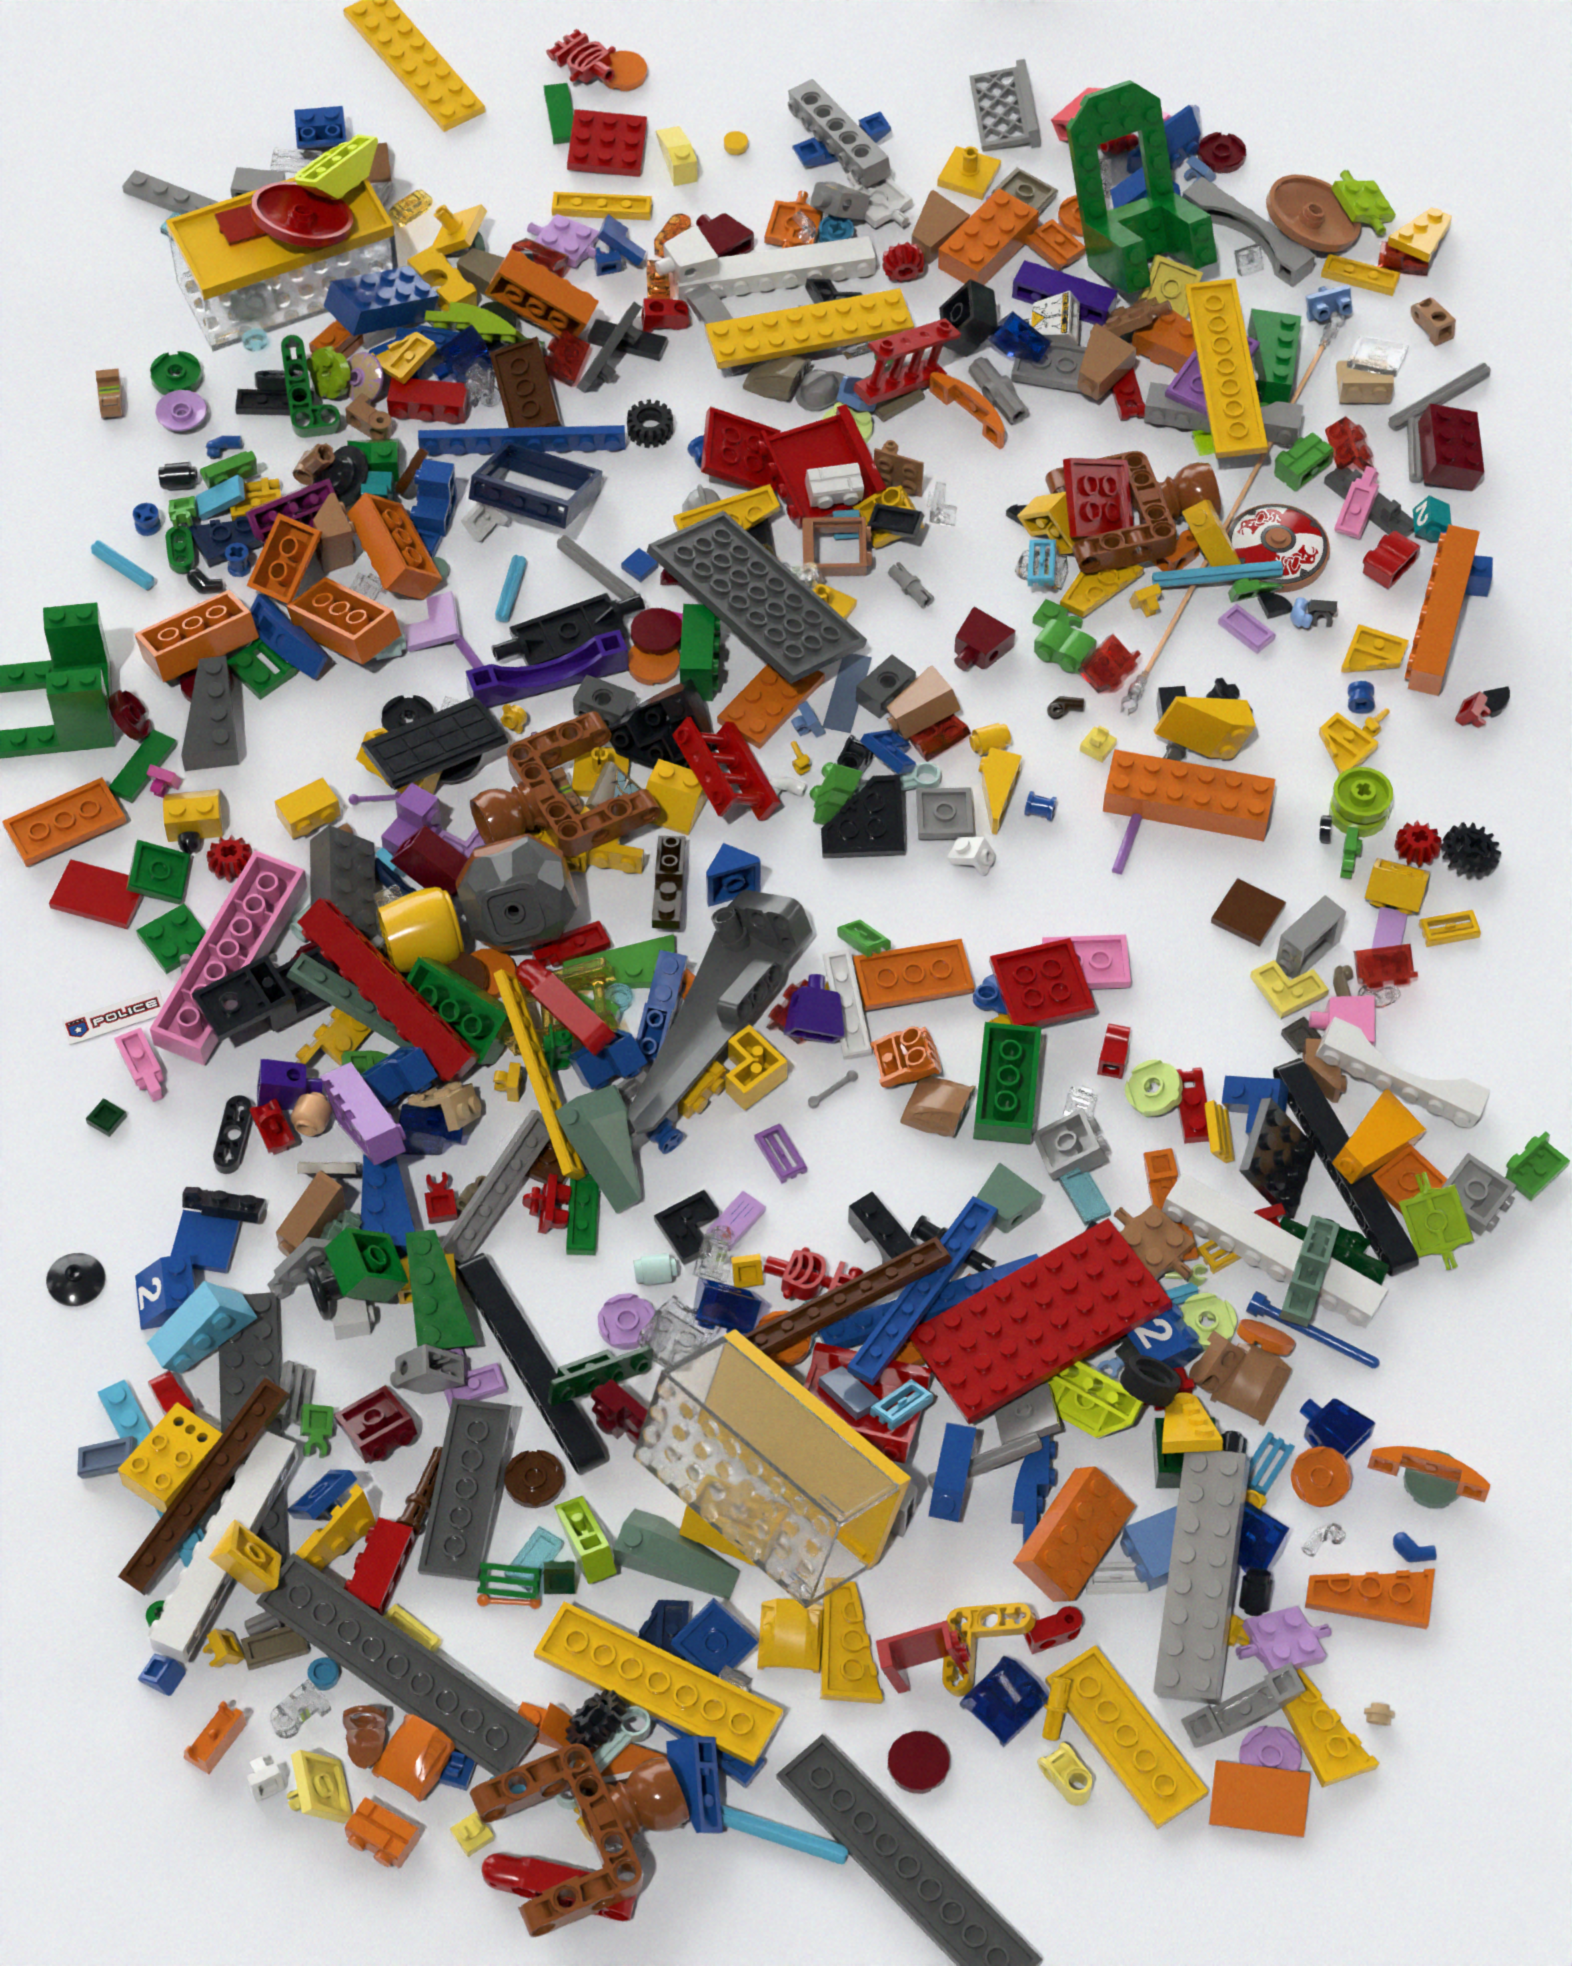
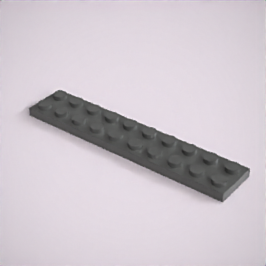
M275 1292L243 1295L258 1318L219 1346L222 1434L264 1377L280 1386L278 1299L275 1296ZM275 1417L266 1431L282 1437V1419ZM249 1454L247 1455V1457L244 1459V1461H243L241 1464H244V1465H245V1463H246V1461H247V1459H248V1457H249ZM236 1472L222 1489L223 1494L227 1489L231 1490L234 1485ZM284 1485L256 1534L257 1537L282 1555L280 1568L287 1561Z
M292 1553L280 1569L278 1586L274 1590L263 1592L255 1602L259 1607L404 1712L414 1714L437 1727L453 1741L458 1751L465 1754L494 1777L512 1770L539 1734V1728L295 1553Z
M823 1734L776 1774V1779L839 1844L848 1849V1854L956 1966H1040L1043 1959Z

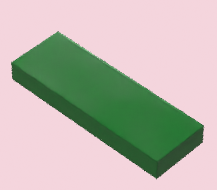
M568 84L543 85L553 144L570 143L574 116Z
M153 729L108 787L111 793L133 803L151 780L146 774L150 764L161 767L177 746L176 739Z
M585 1174V1177L579 1180L570 1178L571 1193L568 1207L566 1255H596L599 1186L591 1174Z

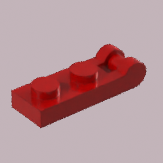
M1132 367L1111 387L1120 420H1128L1131 416H1137V418L1145 416V403L1142 400L1134 368Z
M1192 1068V1071L1176 1069L1183 1083L1182 1101L1177 1107L1184 1144L1209 1142L1205 1112L1207 1098L1202 1068ZM1193 1082L1194 1087L1185 1088L1184 1083Z

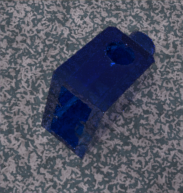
M472 324L440 348L439 351L443 362L432 368V372L438 381L451 376L457 383H467L494 370L486 343Z
M402 1104L398 1123L401 1125L406 1139L402 1140L406 1151L398 1155H441L444 1142L461 1144L463 1127L459 1130L448 1131L443 1111Z
M1333 1398L1323 1408L1312 1399H1309L1299 1410L1309 1420L1305 1428L1304 1438L1311 1447L1324 1446L1333 1448L1341 1453L1346 1460L1372 1436L1376 1424L1370 1418L1336 1398Z

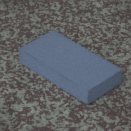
M843 1366L819 1377L818 1385L855 1420L869 1414L871 1407L880 1401L852 1374L848 1373L847 1369Z
M129 1436L79 1447L77 1475L85 1479L117 1472L118 1468L137 1448V1439Z

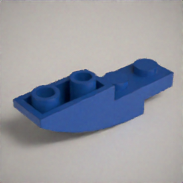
M258 594L249 611L252 614L259 638L288 663L311 678L317 679L328 656L301 626L292 625L267 595Z
M659 950L648 1000L644 1005L636 1043L648 1062L654 1063L674 1023L683 989L682 981L688 960L686 955Z
M1050 1434L1040 1438L1042 1442L1041 1450L1025 1456L1016 1480L1011 1524H1023V1546L1038 1525L1037 1514H1042L1043 1497H1048L1049 1486H1055V1468H1049L1050 1459H1055V1441H1050Z

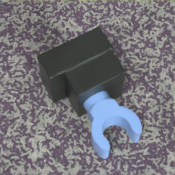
M1127 1334L1119 1338L1121 1346L1115 1350L1117 1357L1102 1361L1097 1366V1368L1103 1371L1106 1368H1111L1113 1371L1110 1375L1118 1378V1373L1123 1366H1126L1128 1360L1133 1355H1141Z

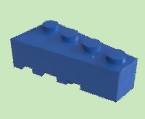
M363 1153L362 1223L360 1224V1229L389 1233L399 1259L408 1256L405 1233L415 1232L397 1158L394 1156L374 1166Z

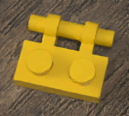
M268 477L260 478V481L245 483V480H243L245 500L230 507L232 521H235L237 517L246 516L245 512L251 508L280 497L279 478L268 480Z

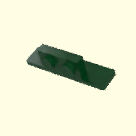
M1283 1217L1280 1221L1281 1229L1303 1241L1308 1227ZM1339 1226L1331 1257L1382 1286L1389 1265L1366 1254L1371 1240L1365 1238L1357 1231H1350Z
M647 1345L617 1357L607 1349L558 1367L557 1375L559 1378L550 1382L548 1403L551 1406H555L591 1393L596 1387L601 1384L605 1385L610 1379L618 1383L649 1371L652 1366L654 1349Z

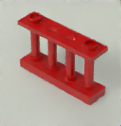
M944 318L869 342L867 347L877 356V360L871 377L855 382L853 391L870 406L930 386V374L933 372L947 375V372L937 363L944 343L960 338L961 333ZM932 347L928 359L922 360L925 349ZM913 353L909 365L902 367L906 355ZM894 359L891 370L883 373L887 361Z
M686 717L673 733V738L719 817H723L733 804L750 805L756 818L766 821L781 803L734 722L726 721L716 734L699 732L692 718ZM707 744L715 745L719 753L711 752ZM718 764L726 765L731 773H723ZM730 784L738 785L743 794L734 793Z

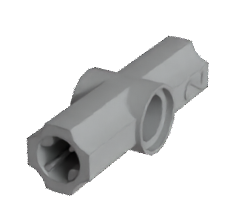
M979 357L975 359L969 366L968 372L981 387L982 395L998 408L1009 423L1016 425L1022 422L1028 415V408L1015 393L1011 379L1007 375L1001 376L987 358Z

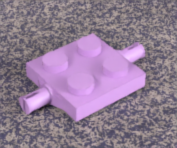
M558 214L544 227L533 222L528 224L527 232L538 236L532 243V251L574 268L587 257L595 259L596 248H594V245L599 241L598 230Z
M1295 1606L1245 1619L1242 1627L1249 1638L1250 1644L1236 1647V1656H1238L1239 1660L1255 1656L1264 1664L1268 1673L1292 1662L1295 1670L1323 1663L1326 1654L1317 1639L1330 1637L1331 1628H1328V1624L1312 1628L1307 1623L1299 1607Z

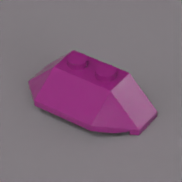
M330 478L292 491L245 512L255 538L265 544L278 513L314 528L313 519L328 495L335 493Z

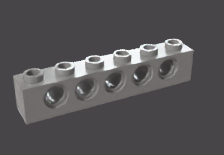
M810 79L788 90L789 101L787 105L793 115L796 114L805 128L808 127L813 132L816 140L822 141L828 152L838 158L841 166L846 167L856 181L859 180L867 188L891 176L888 155L814 79Z

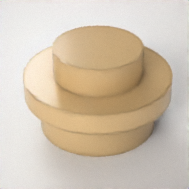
M1371 1703V1708H1364V1714L1367 1715L1366 1722L1382 1726L1391 1725V1720L1395 1718V1712L1389 1710V1705L1382 1703Z

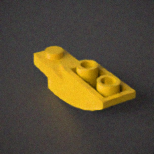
M550 837L541 839L555 847ZM619 837L577 856H565L571 872L585 873L589 864L599 868L606 867L622 870L626 873L642 874L644 849L620 845Z

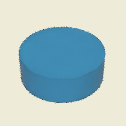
M326 1657L318 1658L309 1665L307 1674L312 1687L325 1691L337 1684L339 1669L332 1659Z

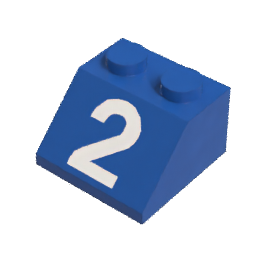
M190 1253L161 1257L135 1275L141 1330L162 1327L196 1290L195 1272Z
M1172 1303V1308L1127 1333L1141 1355L1158 1359L1171 1368L1184 1367L1203 1350L1198 1341V1334L1193 1328L1187 1326L1182 1318V1311L1174 1303Z

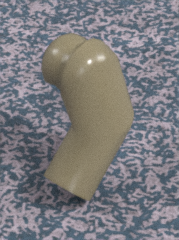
M1339 965L1334 969L1333 986L1337 997L1351 996L1347 980L1353 977V970L1349 965L1343 967Z
M478 1176L474 1183L465 1187L456 1200V1207L462 1211L465 1209L486 1176Z

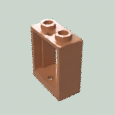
M866 517L802 518L803 574L805 577H814V573L818 576H822V574L823 576H866L867 567H872V552L866 551V542H871V526H866ZM813 533H858L859 563L814 564Z

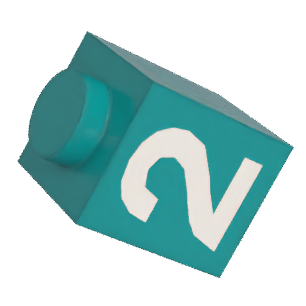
M1430 495L1412 509L1415 534L1430 541L1437 542L1441 531L1447 532L1448 524L1452 525L1450 504Z

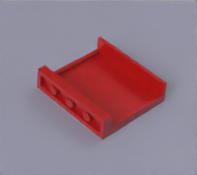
M847 404L838 406L835 416L767 437L765 430L760 431L759 442H757L758 452L761 457H765L768 474L771 478H775L777 493L781 500H785L788 517L791 521H795L798 529L802 528V518L833 517V511L854 510L853 507L873 494H881L887 489ZM853 463L859 464L864 485L861 501L854 505H845L844 503L833 504L826 509H821L818 506L810 507L805 486L807 469Z
M816 1342L813 1349L812 1363L803 1387L888 1459L905 1464L922 1410L894 1430L887 1428V1422L884 1424L879 1422L878 1415L874 1418L869 1413L855 1420L818 1385L819 1377L840 1366L847 1369V1365L858 1351ZM891 1360L873 1386L856 1376L854 1377L879 1400H882L911 1379L928 1391L931 1369ZM913 1390L912 1392H910V1393H909L908 1395H906L905 1397H908V1396H910L911 1394H913V1393L915 1392V1390ZM898 1402L887 1408L885 1411L887 1412L888 1410H890L892 1407L897 1405Z

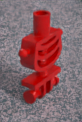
M575 29L570 35L566 34L563 36V43L558 40L553 48L546 50L548 57L552 61L556 59L559 67L566 63L568 64L571 82H576L577 79L588 82L595 76H598L605 82H610L615 75L614 70L609 67L612 64L609 54H614L616 48L610 46L609 49H606L600 42H589L587 34H582L578 29Z
M803 1247L802 1250H794L790 1261L768 1256L763 1271L764 1273L782 1278L781 1291L785 1299L795 1297L804 1301L816 1297L822 1287L830 1291L864 1274L858 1267H851L848 1272L849 1275L844 1274L846 1262L840 1261L834 1277L826 1276L824 1257L818 1253L810 1252L808 1247Z

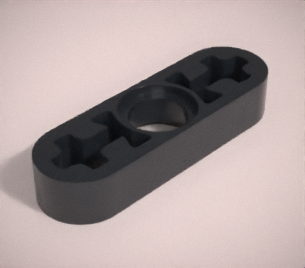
M242 1095L233 1096L227 1101L213 1153L215 1168L223 1174H231L239 1168L252 1120L249 1108H252L251 1102ZM239 1106H243L244 1110L240 1111L238 1121L236 1120L235 1110H238ZM232 1129H237L241 1132V1135L234 1140L227 1139L225 1134ZM228 1148L230 1149L232 1159H229L227 1163H223L222 1160L226 1158Z

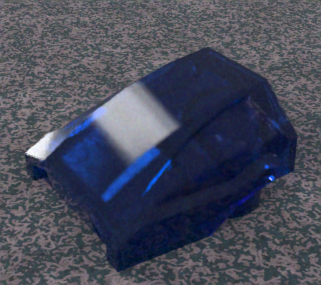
M1003 1656L990 1673L964 1696L959 1706L970 1711L1000 1741L999 1744L1005 1747L1047 1703L1048 1696L1039 1682L1019 1663L1007 1656Z

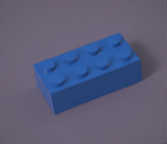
M404 266L331 281L323 306L352 336L423 322L425 321L426 310H435L439 295L413 268Z

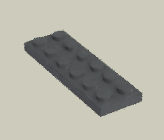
M460 1398L452 1399L418 1565L419 1574L479 1582V1574H481L482 1569L480 1568V1563L484 1559L513 1412L512 1405Z

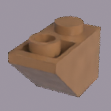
M1306 1038L1302 1059L1325 1097L1332 1103H1338L1340 1092H1345L1346 1075H1341V1068L1329 1065L1323 1059L1315 1056L1322 1039Z

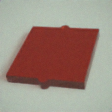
M251 204L214 214L219 225V232L224 235L229 246L269 235L261 230L253 221L250 214Z

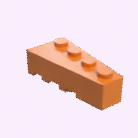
M1174 310L1159 314L1158 317L1152 320L1151 324L1141 327L1133 333L1132 346L1137 348L1136 356L1139 357L1140 354L1150 358V362L1157 365L1163 363L1172 367L1173 372L1178 373L1195 350L1190 321Z

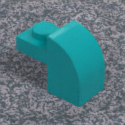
M368 471L366 483L361 484V496L366 492L394 501L395 478L393 473Z

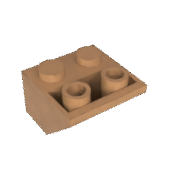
M335 493L328 495L313 519L314 528L323 532L315 549V555L323 573L353 565V553H356V546L352 538L356 536L355 527L352 521H347L345 505L343 502L338 501Z

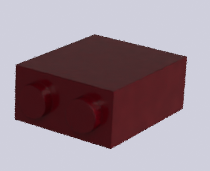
M424 825L401 843L390 862L423 888L438 887L442 891H448L449 895L454 898L458 894L455 885L456 879L468 858Z

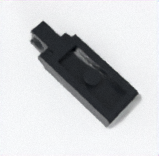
M185 1187L182 1193L183 1208L200 1210L201 1215L251 1223L259 1221L266 1203V1199L257 1198L253 1195L230 1194L222 1190L208 1191L202 1190L200 1187Z

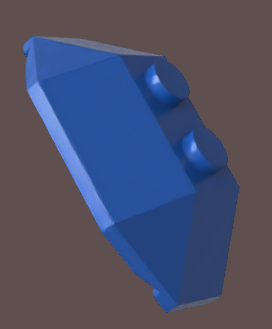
M1187 105L1164 122L1170 169L1177 168L1182 161L1192 154L1195 155L1199 149L1200 107L1197 105ZM1140 145L1128 153L1126 171L1130 174L1143 167Z

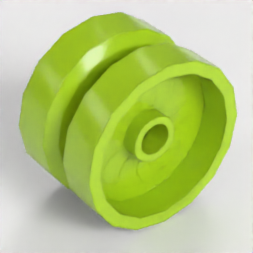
M1358 766L1341 773L1334 783L1329 805V815H1332L1333 825L1345 834L1347 827L1359 828L1358 837L1363 838L1375 835L1381 831L1388 821L1393 801V787L1389 779L1381 772L1370 767Z

